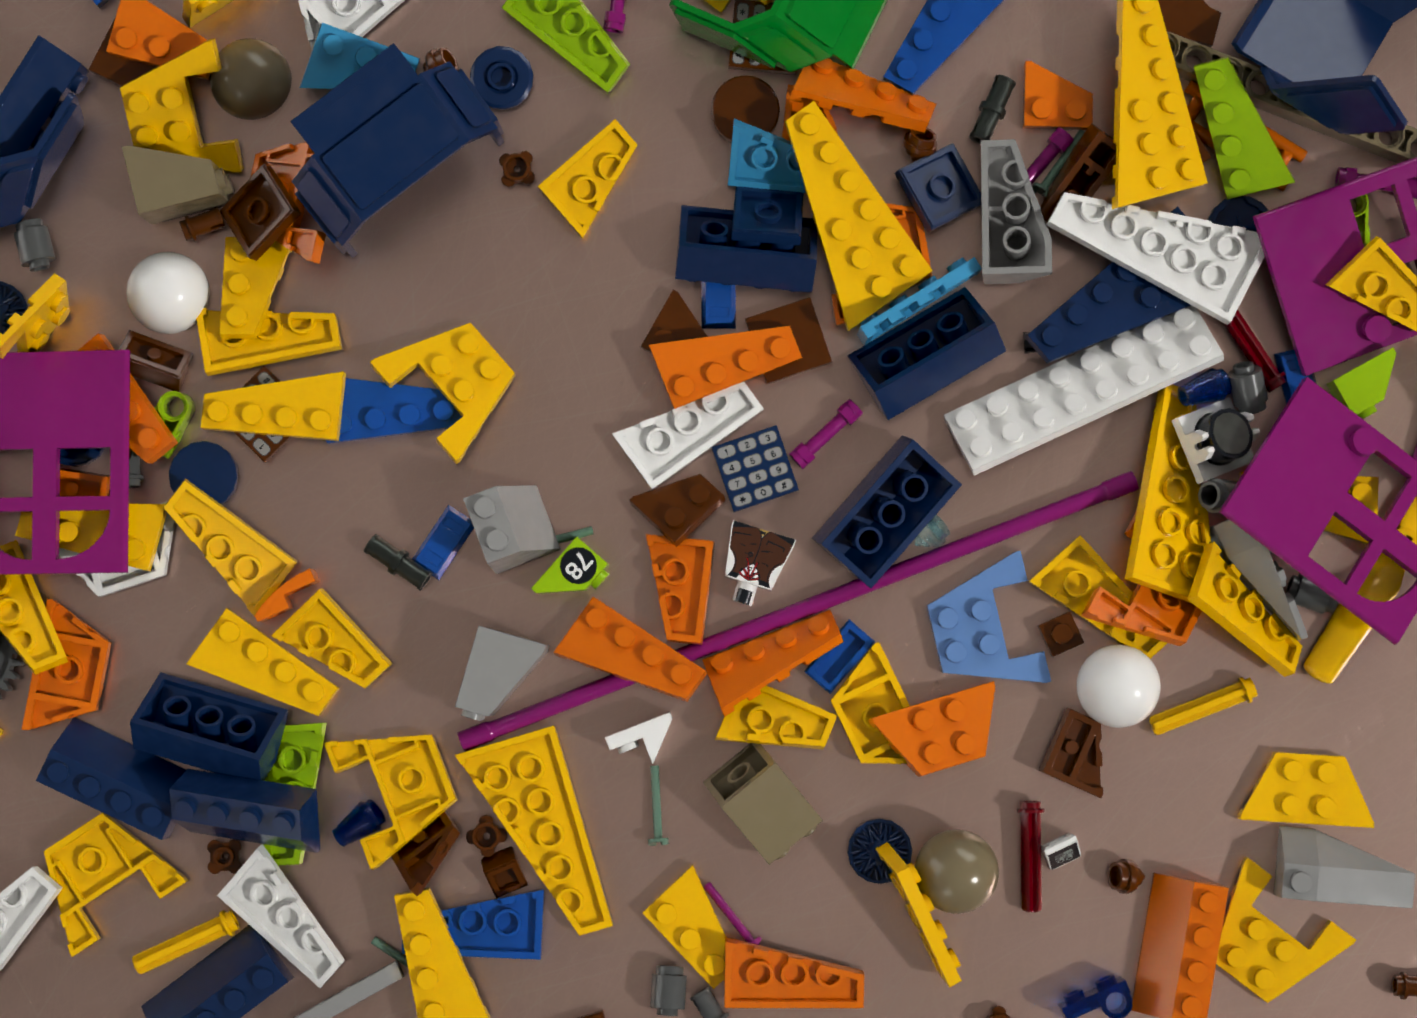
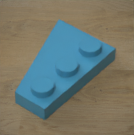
M321 23L299 88L334 89L388 47ZM401 52L416 72L420 58Z
M734 118L728 186L806 193L791 142Z

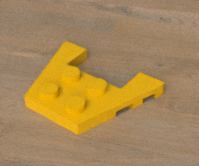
M215 38L209 39L167 63L121 86L120 91L133 146L209 159L225 171L241 172L244 169L238 139L203 143L188 76L219 72L222 69Z
M54 273L28 299L27 303L30 306L23 315L20 316L15 312L7 320V324L10 327L4 334L0 333L1 359L6 356L15 343L17 344V352H40L56 326H60L70 312L65 279Z
M471 323L379 356L370 361V366L389 388H392L415 368L419 367L459 412L462 418L436 438L437 443L456 465L462 460L469 445L475 440L485 420L493 412L515 377V372Z
M433 735L389 737L388 739L373 740L360 739L344 742L330 741L324 743L333 770L337 774L367 761L370 762L393 826L360 839L371 870L379 868L458 801Z
M105 813L99 814L43 851L50 877L63 887L57 895V900L61 912L63 928L65 927L69 943L67 944L68 950L72 957L101 939L82 908L115 885L141 870L159 899L188 881L185 875Z
M1245 857L1242 860L1241 870L1236 885L1233 887L1230 896L1231 900L1223 920L1216 965L1266 1003H1269L1353 945L1356 939L1328 920L1306 948L1252 907L1253 902L1273 876L1251 859Z

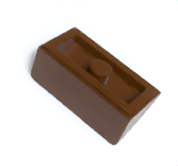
M131 330L128 331L118 349L130 350V373L132 376L177 392L182 387L193 358V353Z

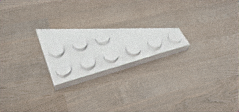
M1066 192L1060 197L1046 224L1226 325L1232 321L1265 257L1258 233L1246 230L1245 227L1234 225L1229 227L1189 216L1163 211H1147L1133 205L1112 210V203H1107L1105 200Z

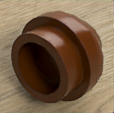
M434 48L426 54L423 70L427 71L449 61L456 70H458V65L455 57L447 48Z
M927 128L925 133L910 130V132L905 134L903 145L912 162L925 156H930L936 151L937 136L931 129Z
M1120 859L1118 862H1113L1108 870V883L1110 887L1121 894L1134 892L1145 879L1141 869L1135 862L1129 859Z

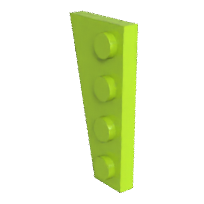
M507 0L502 6V9L607 93L612 91L631 65L581 0Z
M1229 57L1194 65L1227 200L1295 183L1294 177L1286 166L1280 151L1272 140Z
M327 722L285 725L276 762L265 781L316 789ZM264 844V847L278 866L303 863L305 853L303 850Z

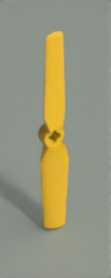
M1417 495L1397 528L1400 533L1416 545ZM1381 553L1357 594L1372 601L1386 602L1393 600L1400 591L1405 569L1384 553ZM1339 604L1303 666L1305 671L1320 682L1333 683L1372 628Z

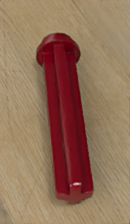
M1237 309L1232 321L1226 327L1247 359L1252 361L1254 365L1262 367L1266 389L1270 393L1286 383L1283 377L1285 372L1279 373Z
M1021 801L1020 808H1017V813H1021L1022 910L1029 913L1042 910L1041 813H1044L1045 809L1041 808L1040 801Z

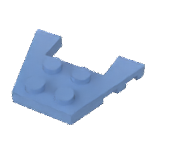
M1021 551L1010 554L927 605L942 673L1042 683L1051 682L1044 651L1009 659L994 598V588L1028 581Z

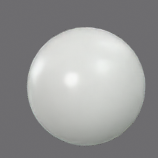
M160 252L146 257L133 269L127 283L126 295L132 314L143 326L158 333L174 334L185 331L197 323L196 318L203 308L208 306L210 289L205 273L195 261L180 253Z
M1119 644L1100 648L1085 660L1078 673L1077 694L1079 701L1086 713L1103 725L1115 728L1133 726L1147 718L1159 700L1161 683L1157 668L1146 654L1134 647Z

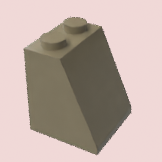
M130 145L122 147L138 214L152 225L212 210L215 207H224L230 200L229 195L234 194L229 174H225L223 168H219L212 160Z
M748 744L703 782L720 807L769 865L773 861L784 857L789 852L790 847L802 837L812 834L817 825L823 821L761 744Z

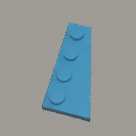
M964 257L957 260L946 268L949 272L938 280L935 276H932L918 286L920 291L910 297L906 294L902 295L889 304L890 309L880 315L876 312L862 321L857 333L862 344L870 343L979 274L982 268L974 257L967 262Z

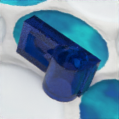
M1114 974L1097 980L1095 982L1096 987L1083 992L1082 989H1077L1064 995V1002L1057 1004L1063 1018H1077L1096 1008H1099L1110 1018H1124L1132 1009L1131 991L1126 980L1121 976L1115 978ZM1114 992L1121 993L1123 998L1121 1006L1115 1010L1107 1009V997Z

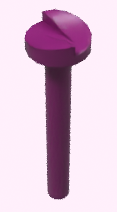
M710 882L707 883L704 889L743 939L748 943L760 945L762 938L758 936L754 939Z

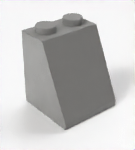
M537 485L494 486L463 498L487 564L496 574L561 550Z
M478 626L455 707L463 709L461 716L478 721L484 720L485 716H494L548 653L550 645L488 627Z

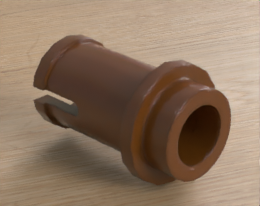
M218 207L190 218L186 215L184 216L185 220L179 221L186 241L193 239L195 242L198 241L197 237L220 228H226Z
M1406 972L1394 975L1392 979L1393 995L1399 996L1401 1000L1407 999L1408 996L1417 997V976L1407 975Z

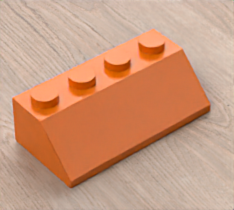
M1153 873L1130 1010L1158 1018H1207L1228 887Z

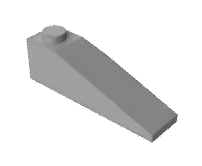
M981 140L982 275L984 284H1015L1051 275L1052 238L1043 218L1016 140Z
M1229 519L1211 526V541L1209 543L1215 541L1222 550L1220 553L1221 558L1227 565L1233 563L1242 574L1239 579L1250 591L1254 589L1263 599L1262 603L1271 614H1276L1297 640L1307 638L1308 635L1297 604L1289 592L1286 594L1283 587L1286 586L1287 580L1284 569L1275 560L1273 561L1272 552Z
M1279 826L1273 895L1281 898L1413 908L1415 873L1316 829Z

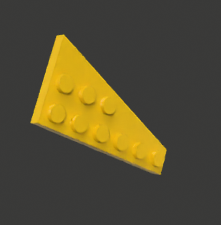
M1117 0L1116 35L1119 36V56L1116 57L1115 70L1118 71V88L1115 89L1113 143L1116 144V165H1113L1112 179H1115V197H1112V210L1208 183L1158 0Z
M812 101L787 119L785 125L796 162H798L826 262L830 269L836 295L843 312L847 331H850L933 270L815 101Z
M1172 384L1159 390L1157 394L1125 580L1190 602L1188 596L1204 546L1211 541L1208 511L1201 506L1198 500V491L1201 483L1197 484L1171 421L1197 410L1195 393Z
M555 725L456 754L455 757L465 768L473 783L483 794L493 812L530 862L536 874L550 891L579 936L613 926Z

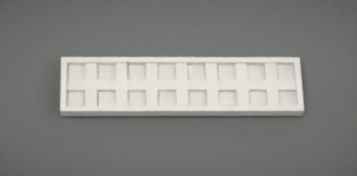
M1190 306L1089 347L944 414V419L975 476L1224 361V354L1198 309Z

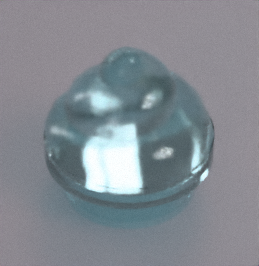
M937 514L914 539L916 546L940 547L946 542L945 538L950 535V531Z

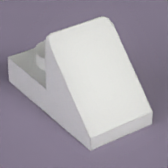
M671 712L606 736L605 739L609 750L617 748L619 754L639 747L636 740L643 738L653 764L673 719Z

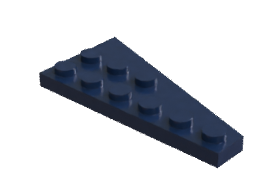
M1178 206L1170 212L1186 216ZM1112 262L1024 338L1046 363H1050L1192 305Z

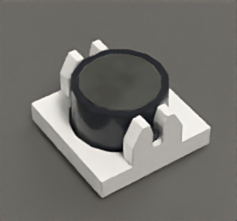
M1230 397L1171 420L1197 484L1247 465L1254 457L1251 446L1252 442L1257 440L1260 430L1259 428L1251 429L1249 423L1254 420V415L1248 412L1240 413L1235 410Z

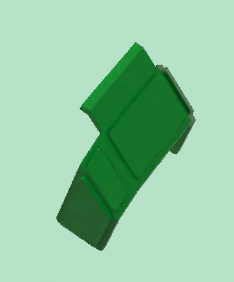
M671 0L669 6L682 29L686 32L770 68L777 66L786 71L793 72L830 58L832 55L844 63L846 67L854 69L888 0H775L770 10L736 23H731L680 0Z

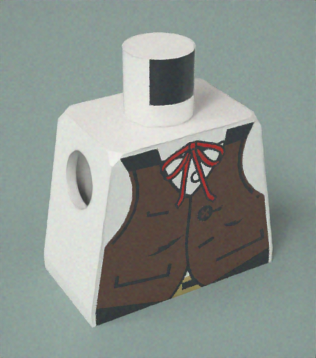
M733 520L725 577L738 581L732 600L752 606L757 587L771 591L796 540Z

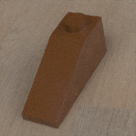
M1091 123L1072 149L1040 207L1046 222H1048L1064 192L1093 197L1113 170V165H1116V144L1113 143V138L1093 123Z

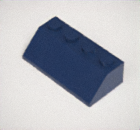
M40 35L37 36L0 95V158L34 149L68 93L79 94L88 81L86 75L89 70Z
M681 206L675 279L687 280L689 282L701 281L720 283L722 285L751 286L758 289L771 288L791 292L812 293L817 264V228L814 218L802 217L800 246L731 240L734 210Z
M964 287L847 356L872 399L887 420L993 360L1006 352V348L995 322L968 289Z
M902 435L812 539L871 589L962 484L917 442Z
M160 672L130 721L133 749L213 773L265 781L276 762L288 710Z
M74 717L51 748L36 781L160 840L170 838L176 822L172 820L169 789L187 769L157 755L133 749L132 743Z
M187 769L169 789L172 820L189 832L315 853L320 851L317 789L194 769Z
M248 925L143 1004L141 1008L146 1018H241L292 980L294 976L269 942Z

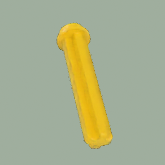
M1239 677L1238 682L1150 716L1149 723L1155 735H1161L1242 702L1252 703V698L1258 697L1257 690L1250 677L1246 679Z
M222 910L219 912V916L132 957L133 966L139 974H144L223 936H234L235 931L240 929L239 922L232 910L228 912Z

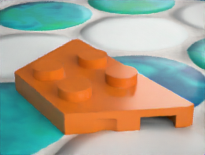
M47 598L46 609L68 662L37 675L32 673L21 730H33L99 710L112 642L54 599Z
M992 681L868 719L869 724L874 729L877 728L890 742L888 745L906 760L909 768L918 777L986 756L995 683Z

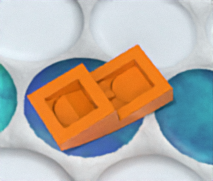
M309 568L299 573L274 591L255 614L257 622L263 623L294 609L289 596L320 582L315 569Z

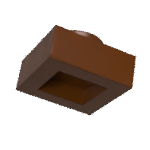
M1070 611L1037 625L1051 657L1084 643Z

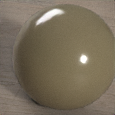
M245 38L226 45L219 52L222 69L219 72L210 73V87L215 100L223 110L240 119L255 120L271 115L283 105L290 92L292 77L286 58L275 46L260 39Z
M953 829L936 834L921 848L915 864V868L921 878V882L917 883L920 892H923L930 898L935 908L952 914L968 913L984 905L994 893L999 878L997 858L990 845L977 834L966 830Z

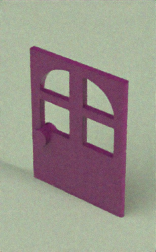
M1417 157L1253 216L1303 376L1313 374L1417 335L1416 331L1399 322L1391 324L1385 315L1325 285L1364 248L1350 200L1390 185L1406 236L1386 244L1404 263L1414 260L1417 269V210L1407 179L1417 177Z
M130 350L7 353L3 359L0 358V450H33V497L0 498V512H32V560L14 557L0 549V575L128 573ZM110 448V496L60 497V449ZM60 511H110L107 526L94 545L78 555L59 559Z
M1306 377L1300 382L1219 513L1392 644L1396 645L1400 641L1417 613V579L1404 594L1391 601H1372L1357 594L1381 553H1384L1417 578V545L1396 530L1417 495V461L1314 381ZM1372 453L1407 478L1383 519L1348 493V490ZM1333 515L1368 541L1344 583L1308 556Z

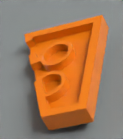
M120 0L106 52L113 56L158 67L184 52L201 45L207 39L147 0ZM210 73L192 76L208 80Z
M646 534L666 639L669 642L702 645L715 547L714 541L686 538L676 547L665 536Z

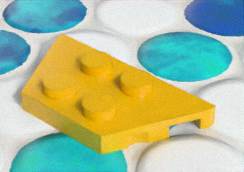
M877 642L872 645L830 701L860 763L907 764L906 760L888 745L890 742L877 728L874 729L868 720L910 707L880 643Z
M1273 752L1265 766L1266 769L1263 775L1258 778L1254 785L1253 792L1247 803L1238 813V819L1374 828V821L1345 756Z

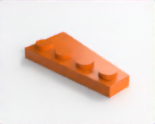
M790 326L648 345L674 409L802 358Z

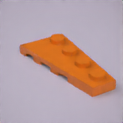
M829 58L804 67L789 100L800 103L802 98L818 101V107L831 110L833 105L851 109V115L861 118L870 115L880 116L882 123L925 133L936 107V103L927 100L923 96L914 95L899 89L889 82H882L863 74L857 69H850L833 62Z
M98 333L77 351L114 350L105 335ZM130 373L129 448L146 463L153 464L177 445L178 442Z
M592 597L553 652L555 656L579 662L586 667L613 674L620 679L630 680L644 685L646 688L686 702L689 701L707 675L706 670L595 597Z
M827 610L702 659L725 717L735 711L733 706L745 698L751 701L761 694L760 689L774 680L781 682L789 677L790 671L799 664L808 665L844 641L831 610Z
M725 937L724 1008H864V972L860 969Z

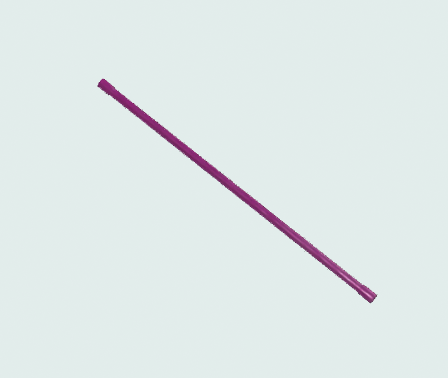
M1132 471L1108 479L1098 486L894 564L871 589L862 581L856 579L703 639L702 645L688 644L675 649V651L690 661H695L1088 507L1137 491L1139 486L1136 477ZM611 674L493 721L483 722L457 732L458 738L465 752L491 742L499 736L636 683L620 679Z

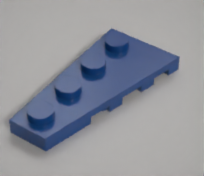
M927 0L884 74L883 80L899 89L915 94L942 66L946 59L965 42L973 31L1004 0Z
M346 378L339 441H326L328 444L443 430L448 429L462 416L438 389L399 384L389 388L386 383Z
M544 889L441 910L453 941L458 946L462 956L541 960ZM402 940V954H405L404 945H403V940Z

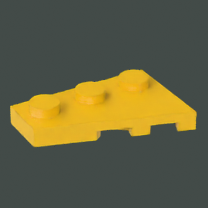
M614 119L537 186L581 238L584 237L596 214L602 207L606 197L636 149L637 143L619 122Z
M1376 236L1325 285L1417 332V276L1380 237Z
M225 237L220 336L222 339L257 338L272 302L271 296L285 270L284 265L289 252L292 253L291 250L284 247L278 241H275L255 261L248 258L236 237Z
M323 588L311 596L271 635V637L280 642L284 641L298 649V652L307 657L311 656L329 666V669L363 688L369 687L392 665L391 661Z
M766 685L760 689L761 694L751 701L745 698L733 706L735 711L724 717L715 740L824 749L838 715Z
M692 865L642 913L702 978L715 989L724 980L726 935Z

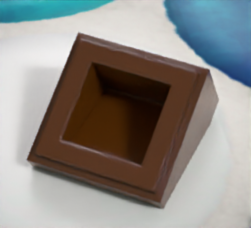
M512 846L495 852L490 857H483L481 859L483 872L496 898L528 885Z

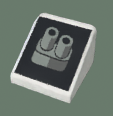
M1067 833L1041 846V852L1051 870L1081 856L1078 840L1071 833Z

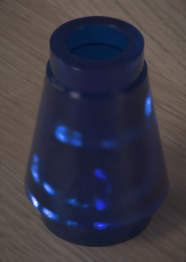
M1210 368L1179 387L1177 393L1182 405H1196L1223 401L1226 395L1231 393L1232 385L1228 374L1223 369L1216 370Z
M369 799L365 803L360 801L337 827L332 830L333 836L341 846L345 847L379 831L381 825L386 821L385 816L373 800Z

